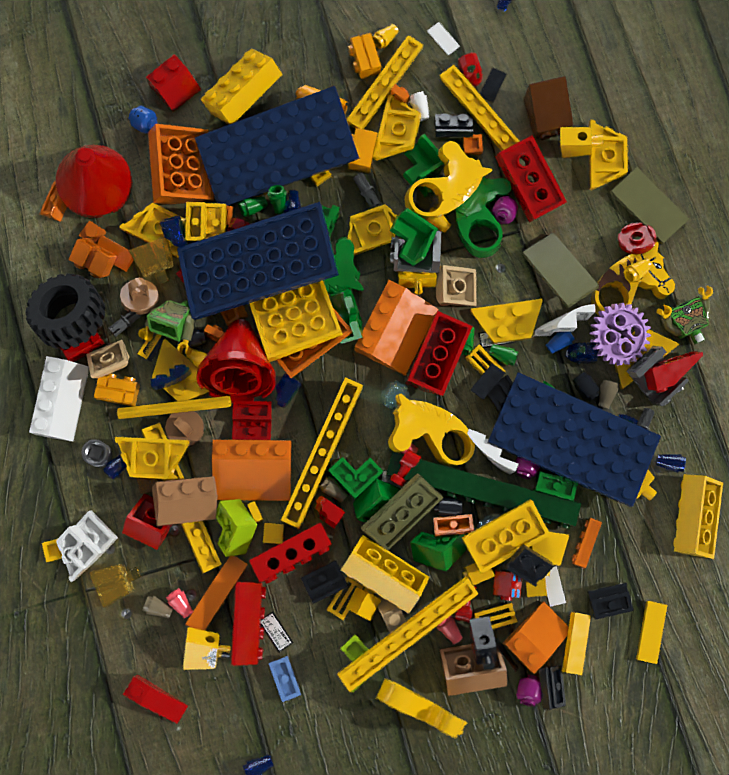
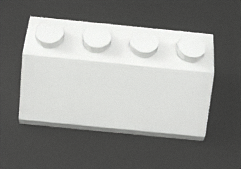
M46 356L30 433L43 437L74 441L89 366Z

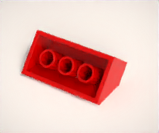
M437 311L405 384L424 392L443 396L473 326Z
M236 582L231 665H257L259 660L263 659V648H260V639H264V627H261V619H265V607H262V599H266V587H263V583Z

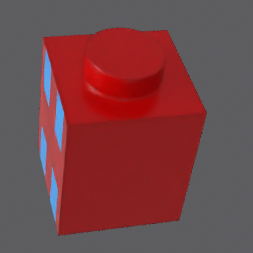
M495 571L493 595L501 596L500 600L512 601V597L520 598L522 578L512 572Z

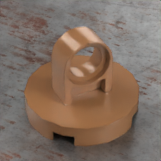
M135 278L122 287L120 300L126 311L136 312V314L141 315L149 313L155 308L159 295L153 283L143 278Z
M194 411L173 413L166 421V435L171 440H190L188 447L194 446L203 437V420Z

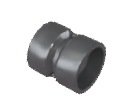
M95 439L85 443L81 452L85 462L100 468L108 465L113 455L112 449L107 444Z

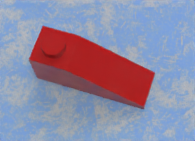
M691 351L655 363L644 374L648 390H655L656 393L667 391L668 387L674 386L700 360L703 352Z
M140 675L132 678L123 693L124 696L177 724L189 706Z

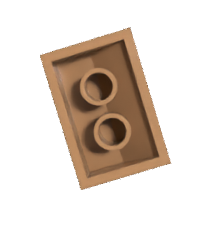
M215 476L156 482L153 485L152 494L157 526L216 519L217 489Z
M471 644L439 649L448 696L507 686L506 667L497 645L495 667L490 670L483 669L482 664H476Z

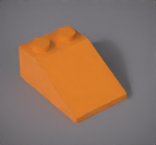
M543 601L502 644L531 673L535 674L567 637L569 626Z

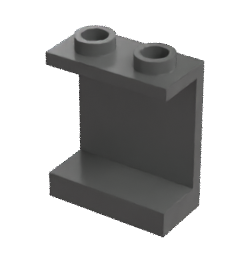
M441 231L436 232L424 260L414 266L398 256L405 240L399 239V236L396 234L395 237H391V248L395 249L394 252L390 253V263H394V271L439 273Z
M652 346L642 355L643 357H640L627 370V373L649 401L657 406L667 405L676 393L682 391L684 385L689 381L687 378L682 377L674 386L668 387L667 391L656 393L655 390H648L644 374L655 363L665 360L663 355L667 352L662 346Z

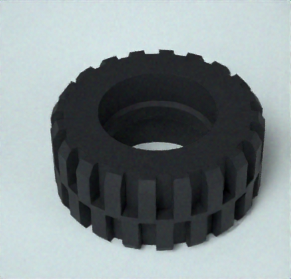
M67 273L66 275L59 274L55 278L50 277L47 279V282L38 285L39 288L34 290L31 294L32 297L28 299V307H26L25 313L27 323L44 344L56 349H60V347L62 349H70V346L78 347L80 343H86L89 341L88 338L94 337L97 329L101 328L103 324L102 319L105 318V303L92 283L81 275ZM77 303L68 315L55 319L56 315L64 307Z

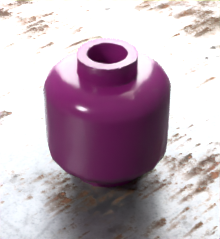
M507 196L496 200L492 209V215L498 223L509 224L514 220L518 211L517 202Z
M520 457L516 458L515 463L518 464L516 474L519 477L530 480L538 475L540 466Z
M527 675V678L519 680L516 697L520 700L521 704L535 707L536 704L541 703L542 693L539 677Z

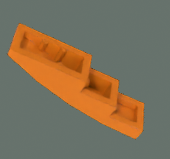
M230 556L185 625L205 631L248 564L236 556Z

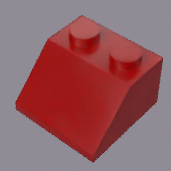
M175 54L146 76L149 86L172 112L201 90L187 67Z
M143 494L126 517L122 533L158 550L172 525H156L153 497Z

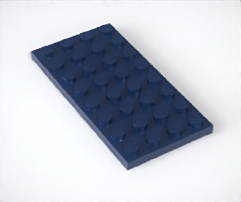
M335 86L195 137L217 204H227V206L242 202L243 199L267 193L271 186H286L360 159Z
M320 202L177 248L191 318L194 320L339 275Z
M518 372L487 443L626 506L633 507L661 436Z

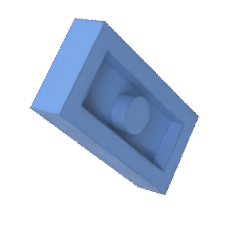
M288 656L270 662L269 666L282 702L301 695Z

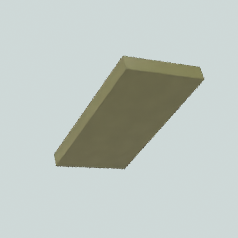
M638 167L610 192L639 223H643L645 226L649 225L655 230L656 240L661 245L689 220Z
M551 233L523 251V256L567 308L599 288L598 283L554 233Z
M417 473L361 529L377 544L389 550L443 497Z

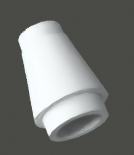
M424 92L411 95L409 102L412 108L420 112V121L430 118L427 96L424 95Z

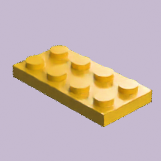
M528 500L465 535L462 539L479 572L482 574L511 558L523 544L530 547L550 536V533L532 500Z

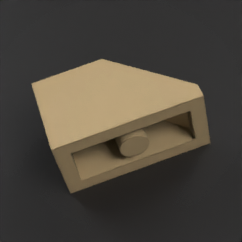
M379 594L374 595L381 599L378 609L389 633H392L406 622L403 612L395 604L380 597Z

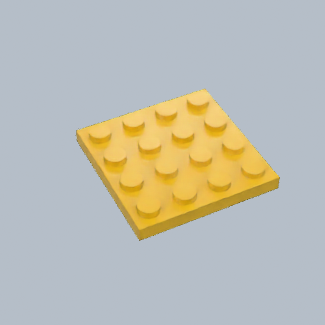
M323 280L249 303L267 359L270 362L343 335Z

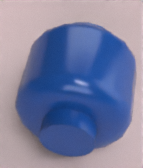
M138 106L131 110L129 121L134 129L142 133H148L157 124V116L154 111L144 106Z

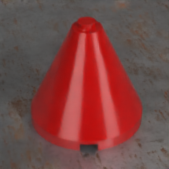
M85 145L74 149L61 161L56 172V188L61 200L71 211L88 218L103 217L102 215L111 212L115 213L126 203L132 190V175L125 159L115 150L102 145Z
M237 319L231 323L199 364L196 379L201 389L204 387L209 390V396H230L231 403H233V401H254V397L262 395V398L267 397L275 388L276 374L250 323L244 319Z

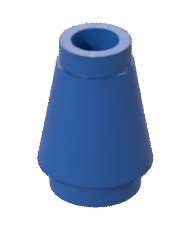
M557 332L545 346L553 354L571 345L575 338L571 332Z

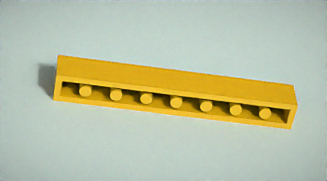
M345 377L282 516V522L298 529L301 528L363 389L362 384Z

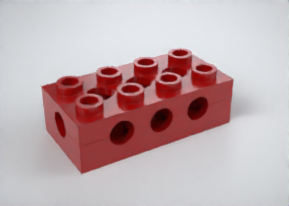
M533 135L506 148L495 156L506 179L511 183V189L529 223L567 203ZM519 159L525 162V166L520 164ZM528 176L533 178L534 183L528 180ZM537 192L542 195V200L537 197Z
M320 522L249 560L259 581H265L268 584L278 578L277 574L281 572L287 574L295 569L294 565L299 562L304 565L313 560L312 555L316 553L322 555L330 551L329 546L332 543ZM307 540L315 541L314 549L306 550L304 547ZM290 549L297 551V557L294 560H289L287 557ZM277 558L279 560V567L273 570L270 567V561Z

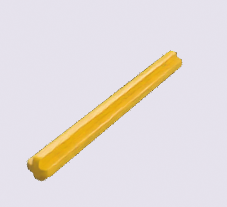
M230 396L122 407L117 409L118 419L228 408L231 407Z

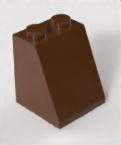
M565 76L529 84L523 100L535 140H547L554 135L560 136V127H573Z

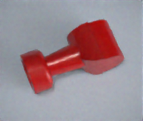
M408 449L400 461L401 467L398 473L392 474L389 480L403 488L406 483L405 476L411 468L418 464L421 456Z
M471 600L455 612V620L470 623L472 617Z

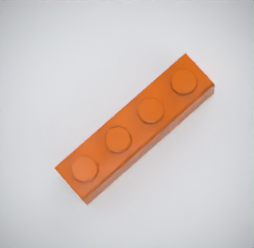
M592 518L585 520V529L580 534V543H577L576 554L572 556L573 565L581 568L587 567L602 522Z

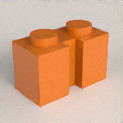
M86 238L77 239L68 260L73 262L74 266L79 269L87 268L93 277L102 278L109 276L117 255Z

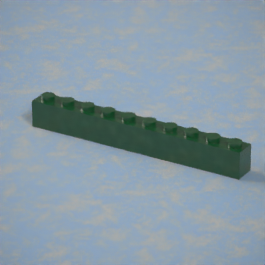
M392 452L386 473L389 479L392 474L398 473L403 454ZM421 459L404 478L406 482H409L418 473L437 492H446L445 496L464 497L466 502L473 504L476 501L482 502L484 507L491 509L497 506L502 508L501 511L505 513L528 500H532L545 524L555 522L558 523V527L568 530L570 527L576 526L581 503Z

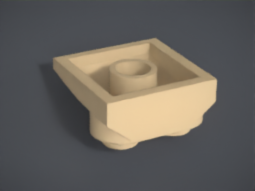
M440 266L439 273L436 274V299L438 303L442 306L475 307L476 269Z
M123 340L86 354L92 378H100L126 367L129 363V354Z

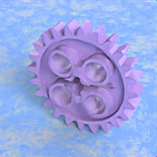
M619 303L618 305L611 304V307H604L605 311L598 312L600 317H594L597 324H591V327L595 329V331L590 332L595 337L590 342H596L593 350L599 349L600 351L597 356L604 355L603 361L609 360V364L616 363L617 365H622L624 363V365H629L630 361L636 362V357H643L640 351H647L644 345L650 344L646 340V337L651 336V334L646 332V330L651 328L650 326H645L648 319L642 320L644 313L637 314L638 308L632 309L631 304L625 306L624 303ZM616 317H618L620 320L619 325H617L615 322ZM632 327H633L634 330H635V334H634V335L631 334V328H632ZM607 333L610 334L609 342L606 340ZM623 343L625 344L624 352L621 349Z

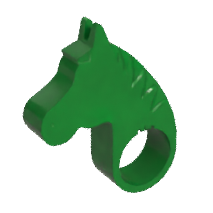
M482 177L474 193L455 209V220L459 238L467 251L475 257H490L500 248L503 236L502 228L487 208L492 206L500 197H510L511 183L505 178L486 179ZM475 226L488 227L495 232L497 241L488 248H480L470 241L469 233L476 228Z
M340 237L335 243L336 252L334 253L339 275L323 280L328 294L350 288L363 291L364 288L358 281L360 271H357L353 263L354 244L349 238Z

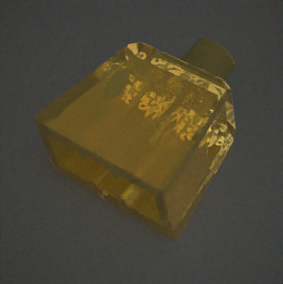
M167 237L159 238L129 250L144 277L155 275L158 285L169 281L165 270L174 267Z
M124 564L89 573L103 608L113 605L134 590L132 581L141 578L137 566L127 571Z

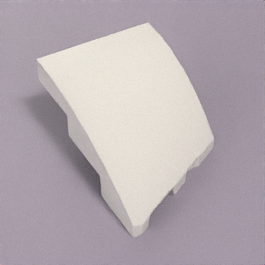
M595 304L579 307L547 322L533 331V336H551L554 332H573L577 328V321L588 320L595 313Z
M468 430L467 434L498 469L509 475L516 471L518 464L501 458L502 449L488 444V439L485 438L486 435Z
M92 510L88 511L76 525L68 527L56 541L62 553L63 563L67 566L71 582L85 572L118 538Z

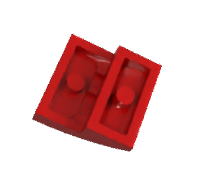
M233 401L232 440H271L272 401Z

